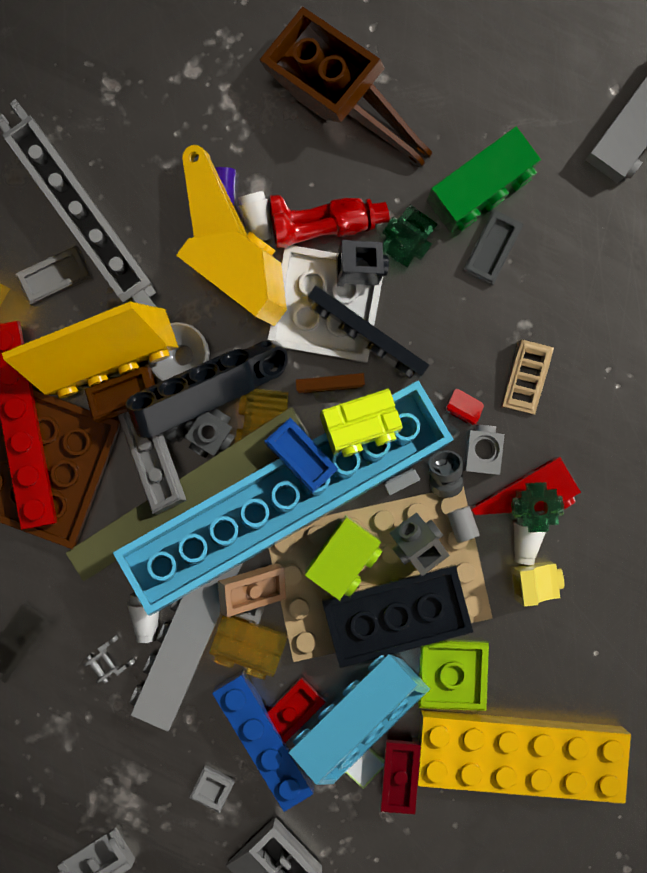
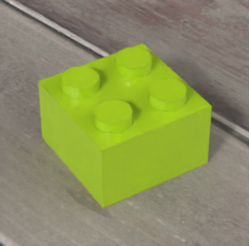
M345 515L305 570V576L339 601L344 594L350 597L362 581L358 574L366 565L371 568L381 555L382 551L378 547L381 541Z

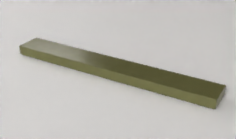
M293 407L287 409L179 479L187 501L157 515L152 514L147 500L75 546L73 550L71 549L66 552L83 582L117 561L113 554L116 550L241 481L278 458L266 446L264 441L290 417L308 437H311Z

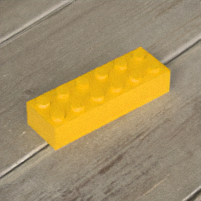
M421 710L418 736L421 744L418 786L626 803L631 734L622 726Z

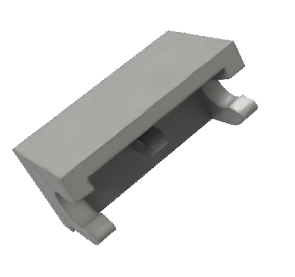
M115 827L60 862L57 867L60 871L58 873H125L132 868L136 858Z

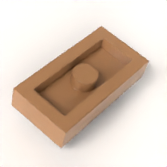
M276 563L219 580L220 613L230 617L286 599L284 567Z

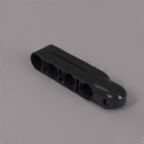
M262 341L247 349H234L135 393L127 399L125 405L136 435L142 438L156 436L255 390L256 387L278 378L287 366V351L277 341Z

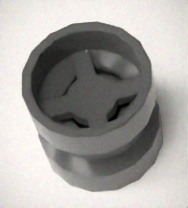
M449 450L434 453L428 462L431 491L442 498H451L458 495L464 486L462 458L456 452Z

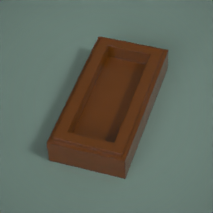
M146 365L84 389L93 421L99 423L128 412L125 405L127 399L135 393L155 385L151 368Z
M364 373L296 379V389L299 394L360 389L365 386Z

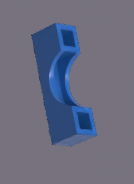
M243 669L215 686L212 692L214 698L283 812L313 795V782L288 753L290 749L271 721L262 698L245 670Z

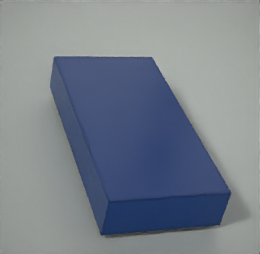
M291 417L264 441L266 446L311 494L338 471L336 465Z

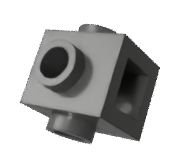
M215 408L211 412L208 411L189 420L184 427L188 431L185 438L191 441L188 448L204 458L208 454L216 456L219 452L229 448L235 439V436L231 434L235 428L228 424L231 418ZM206 426H212L215 430V434L211 439H206L202 435V430Z
M417 512L389 533L397 543L392 548L404 565L411 562L421 576H424L450 556L439 541L443 536L441 531L431 519L425 523Z

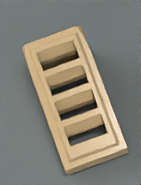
M526 340L518 341L502 407L535 415L551 362L553 347ZM525 352L542 356L540 362L523 357ZM521 366L537 369V376L520 372ZM517 379L535 383L534 388L530 389L516 385ZM513 392L531 396L530 403L513 399Z

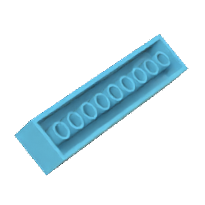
M419 380L392 395L403 427L399 433L395 434V441L381 446H376L375 441L362 445L363 451L343 457L342 452L332 453L326 433L312 440L338 468V471L313 494L278 459L113 552L147 615L155 614L449 445L454 439Z

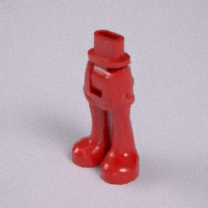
M281 195L269 196L276 248L289 247L323 235H335L336 237L356 235V233L365 230L375 229V224L390 222L386 202L372 203L371 199H366L364 203L360 198H342L331 200L328 204L311 209L290 210Z

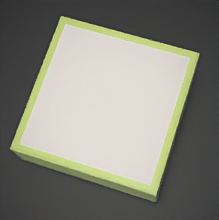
M370 748L345 773L364 789L384 768V759Z

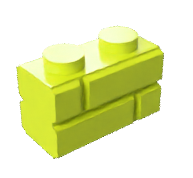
M389 388L324 409L320 413V419L332 453L342 452L343 457L363 451L362 445L375 441L376 446L395 441V434L403 429Z

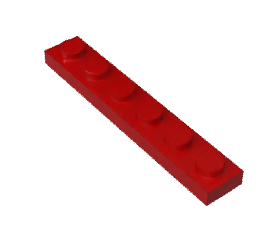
M12 321L0 324V419L22 530L57 523L32 383L9 365L2 356L3 352L24 344L20 322Z

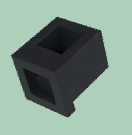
M342 240L336 254L337 286L344 287L345 284L379 285L382 277L387 276L389 269L388 255H383V242Z

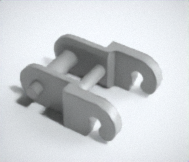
M117 635L98 648L100 653L93 658L90 655L87 656L86 659L88 661L83 664L85 667L90 665L99 678L96 681L97 684L101 681L104 684L107 683V677L113 672L119 675L135 663V660L131 659L121 667L114 666L106 655V648L119 639ZM99 657H102L111 669L107 673H104L95 661Z

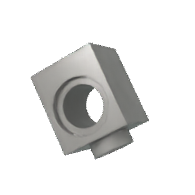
M476 424L475 431H467L463 471L500 475L505 434L496 433V426ZM482 439L490 442L492 446V453L486 459L479 458L475 452L477 442Z

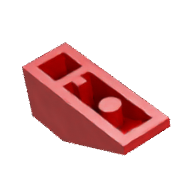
M554 457L470 508L473 515L553 510L554 508L560 512L576 502L574 497L580 494L581 491L561 457Z

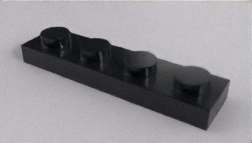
M316 285L308 295V301L312 303L310 309L325 320L329 316L341 323L338 327L340 331L354 340L357 335L369 343L366 349L380 359L387 355L397 362L394 368L409 379L414 375L421 378L429 367L428 363Z

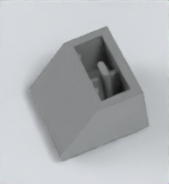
M276 817L226 864V867L232 873H322V865Z

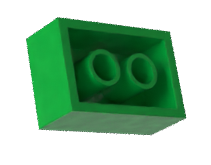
M516 126L432 187L427 202L450 233L457 228L463 232L478 220L477 218L481 215V210L486 208L490 212L500 205L509 194L508 190L513 188L517 192L531 182V178L537 174L535 168L541 161V158Z

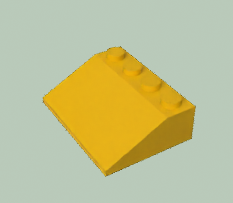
M128 302L3 352L2 356L9 365L42 393L58 395L59 399L78 393L77 387L88 383L89 387L109 380L107 375L119 372V375H123L139 368L138 363L148 359L150 363L164 360L170 357L169 351L179 347L165 309Z

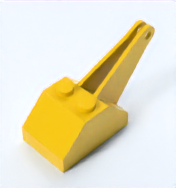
M191 145L183 152L182 160L194 237L187 239L176 256L254 316L275 326L287 311L281 262L272 256L276 250L250 231L247 234L211 161L210 155L202 147Z

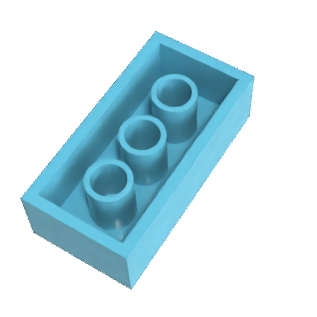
M390 654L386 657L383 655L379 656L368 667L370 673L361 682L359 680L352 682L343 692L345 697L336 706L331 704L318 716L320 722L311 731L307 728L294 739L293 743L296 746L288 753L316 785L334 784L430 690L403 659Z

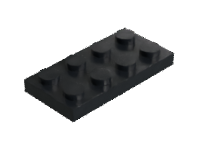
M455 564L431 570L424 576L416 574L357 590L350 597L344 594L340 601L335 597L322 600L340 668L377 659L381 655L387 656L388 654L391 655L473 633Z

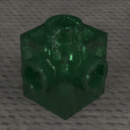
M410 204L399 219L393 216L383 230L382 234L387 236L383 242V251L393 260L400 262L408 268L415 257L422 260L432 246L428 239L438 223Z
M547 482L525 483L526 490H516V498H512L511 508L513 519H517L518 525L528 526V532H548L549 525H559L558 517L564 514L562 495L557 496V489L547 488ZM538 501H543L544 513L538 515L534 510V506Z

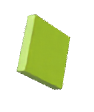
M443 640L421 646L419 677L430 690L418 701V708L486 711L489 642Z

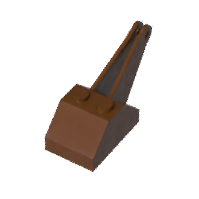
M302 6L259 59L265 70L294 98L321 118L341 123L349 114L421 168L424 166L425 161L414 149L426 158H430L433 155L432 151L418 138L374 86V81L385 69L381 59ZM361 97L413 148L357 105Z

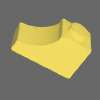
M550 561L534 563V565L511 566L514 598L524 607L560 598L559 589H564V576L562 569H557L555 563Z

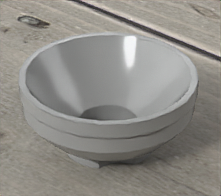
M179 322L170 323L178 347L186 345L192 350L193 357L190 363L183 366L177 363L175 353L178 348L169 351L170 357L164 360L150 363L148 359L151 370L162 381L209 361V345L206 338L194 326Z

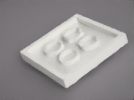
M294 245L285 247L282 259V273L287 311L275 326L270 325L268 340L277 341L285 349L367 363L369 350L366 347L369 343L358 335L354 340L338 329L341 323L331 316L325 320L310 309L312 303L308 301V295L316 285L374 326L383 277L379 285L345 284L344 287L337 286V253Z

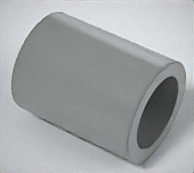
M470 506L447 513L457 543L480 536Z

